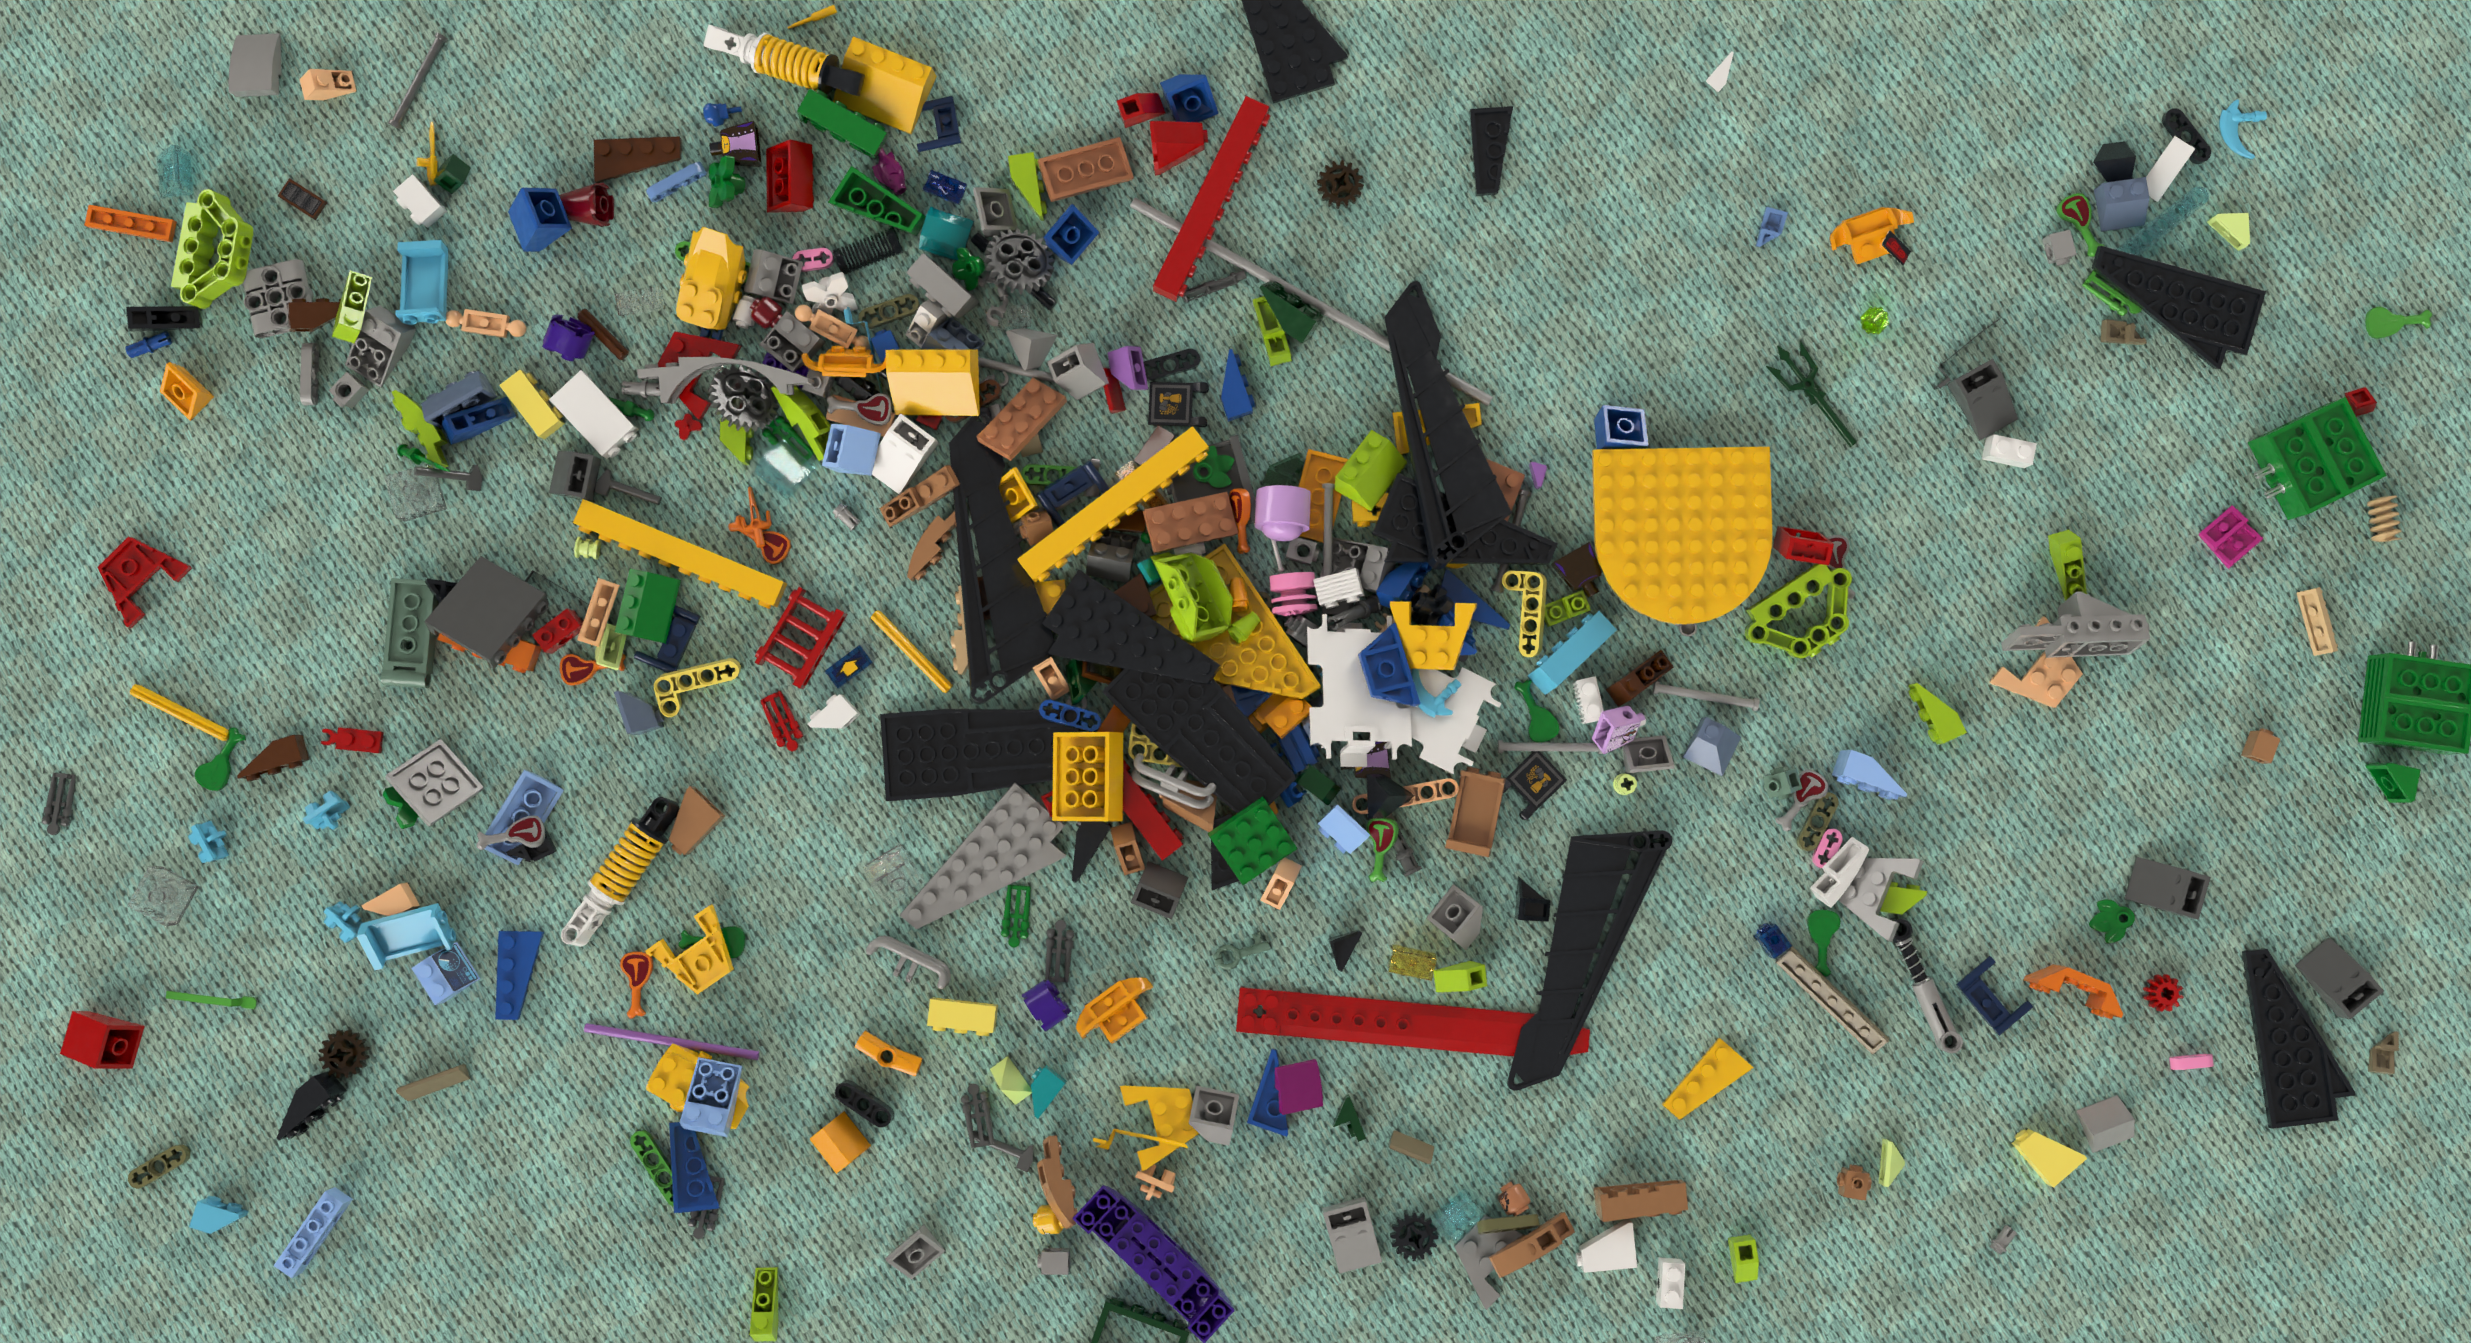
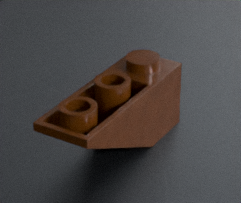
M327 298L315 299L316 302H306V299H292V302H288L287 305L289 332H313L334 321L341 299H339V302H330Z
M1660 650L1605 690L1615 704L1620 707L1632 700L1674 667L1663 651Z
M291 735L272 741L237 775V778L247 779V782L261 779L260 775L268 773V775L281 773V768L288 766L289 769L302 767V762L309 760L303 735Z

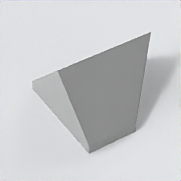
M1027 328L1006 331L1024 371L1041 367L1058 336Z

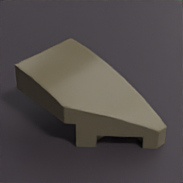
M2109 319L2103 320L2101 323V342L2144 345L2147 343V340L2144 337H2140L2135 330L2136 326L2134 323L2127 324L2124 321Z
M2397 1031L2391 1032L2370 1049L2368 1072L2388 1075L2395 1074L2394 1052L2399 1051V1033Z

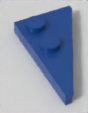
M1447 569L1445 570L1441 585L1447 590L1446 595L1454 602V606L1450 609L1454 615L1455 603H1477L1471 620L1509 630L1510 624L1452 572Z
M1272 1048L1247 1123L1287 1137L1286 1115H1282L1279 1112V1091L1275 1088V1067H1279L1277 1050Z

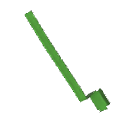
M166 991V999L229 1007L241 1006V1008L256 1009L257 1000L255 998H258L243 996L242 998L229 999Z

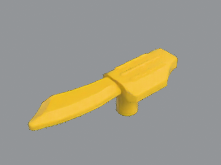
M430 122V158L417 157L416 164L420 167H427V179L430 186H435L437 184L434 182L437 174L435 130L433 122Z

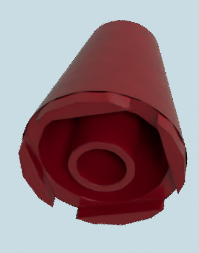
M594 183L560 194L559 196L568 219L601 227L609 226V220L614 218V198L606 190L609 187L605 183Z

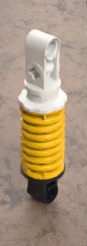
M708 24L703 46L739 56L742 63L751 64L754 73L767 74L770 77L782 79L785 82L797 84L807 89L810 88L814 91L818 89L826 95L833 88H837L843 92L860 96L865 75L840 68L839 59L834 54L826 55L824 52H817L815 49L810 50L806 46L802 47L800 44L795 45L793 42H787L784 39L780 40L778 37L771 36L766 32L758 37L751 33L744 37Z
M657 797L653 800L641 820L635 817L631 819L629 827L624 831V835L627 838L621 837L619 839L620 844L614 846L615 851L609 853L610 858L604 860L605 865L599 867L600 872H596L587 882L591 891L589 894H585L583 897L584 901L575 910L572 918L562 929L561 939L564 943L580 947L585 946L594 932L601 926L606 915H610L613 905L622 906L625 903L626 897L632 891L631 887L637 884V880L642 877L641 873H644L647 870L646 866L651 864V859H654L656 853L668 842V839L663 834L677 817L680 809L677 802L664 797Z

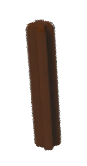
M584 308L578 312L577 318L591 328V332H594V335L619 360H623L628 356L629 351L587 309Z

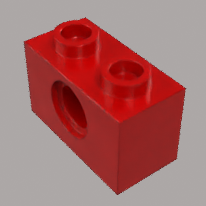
M566 608L532 634V636L545 653L553 654L579 634L583 621L574 610Z

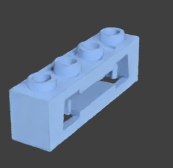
M336 1187L326 1190L276 1261L274 1267L290 1278L302 1274L353 1199Z

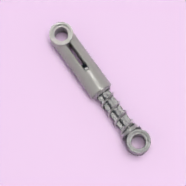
M1891 918L1890 920L1900 923L1902 926L1901 933L1895 934L1893 943L1899 947V952L1901 951L1904 957L1902 961L1906 962L1907 970L1912 975L1911 979L1914 980V983L1911 986L1935 1037V1044L1942 1051L1957 1053L1963 1045L1962 1037L1955 1030L1933 978H1929L1924 972L1926 968L1921 965V958L1916 954L1917 949L1912 945V926L1905 919ZM1951 1036L1952 1043L1950 1046L1946 1047L1945 1039L1946 1037Z

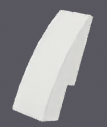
M1851 837L1822 867L1825 873L1810 887L1814 896L1832 908L1857 875L1868 854L1869 848Z

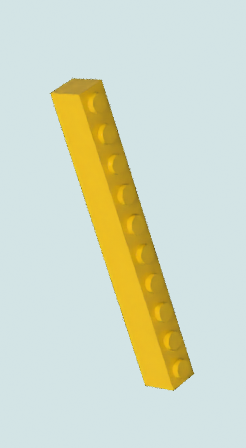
M1192 426L1017 560L1034 582L1038 580L1040 582L1044 581L1051 575L1049 572L1055 567L1057 569L1063 567L1068 562V557L1072 554L1075 556L1080 554L1086 548L1084 545L1103 536L1102 532L1108 527L1110 529L1114 528L1121 522V517L1125 514L1129 516L1138 509V504L1142 501H1145V503L1150 501L1156 495L1155 491L1159 488H1167L1173 483L1172 479L1178 474L1182 476L1191 469L1190 465L1195 461L1199 463L1208 456V445Z
M585 499L582 500L573 521L574 524L579 525V531L591 535L592 531L599 534V539L611 543L613 539L619 542L618 547L631 551V548L639 550L638 555L647 559H651V556L659 558V564L669 568L672 564L678 566L679 572L688 576L691 573L699 575L698 580L708 584L711 581L719 583L718 588L729 593L731 589L739 592V597L749 601L751 597L758 599V605L768 609L771 606L778 607L787 583Z

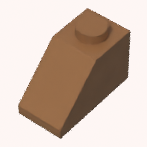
M1132 822L1110 828L1114 847L1124 875L1144 870L1145 865Z

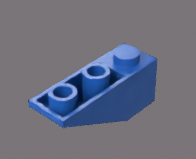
M1232 349L1228 353L1221 402L1228 422L1253 414L1252 408L1256 407L1252 394L1248 395L1245 388L1249 386L1245 374L1241 375L1238 368L1242 366L1239 355H1234Z
M1404 563L1387 574L1376 590L1380 605L1391 608L1390 601L1411 602L1413 595L1422 586L1423 579L1432 570V567L1428 563Z

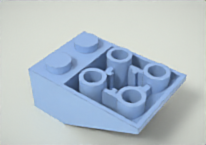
M1841 750L1839 752L1832 776L1838 777L1837 782L1846 785L1858 784V789L1869 793L1871 791L1879 792V797L1888 800H1898V797L1907 796V793L1873 757L1854 750Z
M698 1057L679 1122L684 1129L728 1137L736 1106L742 1066Z

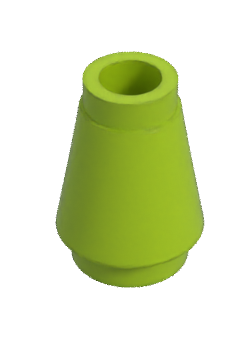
M1252 611L1231 624L1228 633L1237 643H1241L1247 640L1261 620Z

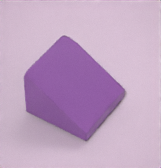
M1530 462L1529 468L1536 489H1539L1543 484L1547 467L1543 464Z

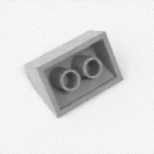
M924 253L906 272L911 277L909 281L916 288L922 287L927 291L925 296L934 304L938 301L943 306L941 310L950 318L952 316L958 319L979 303L971 293Z

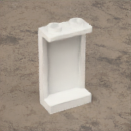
M582 370L549 399L597 452L606 459L615 457L621 451L620 447L625 442L629 443L637 436L636 432L639 429L628 420L598 388L588 374Z

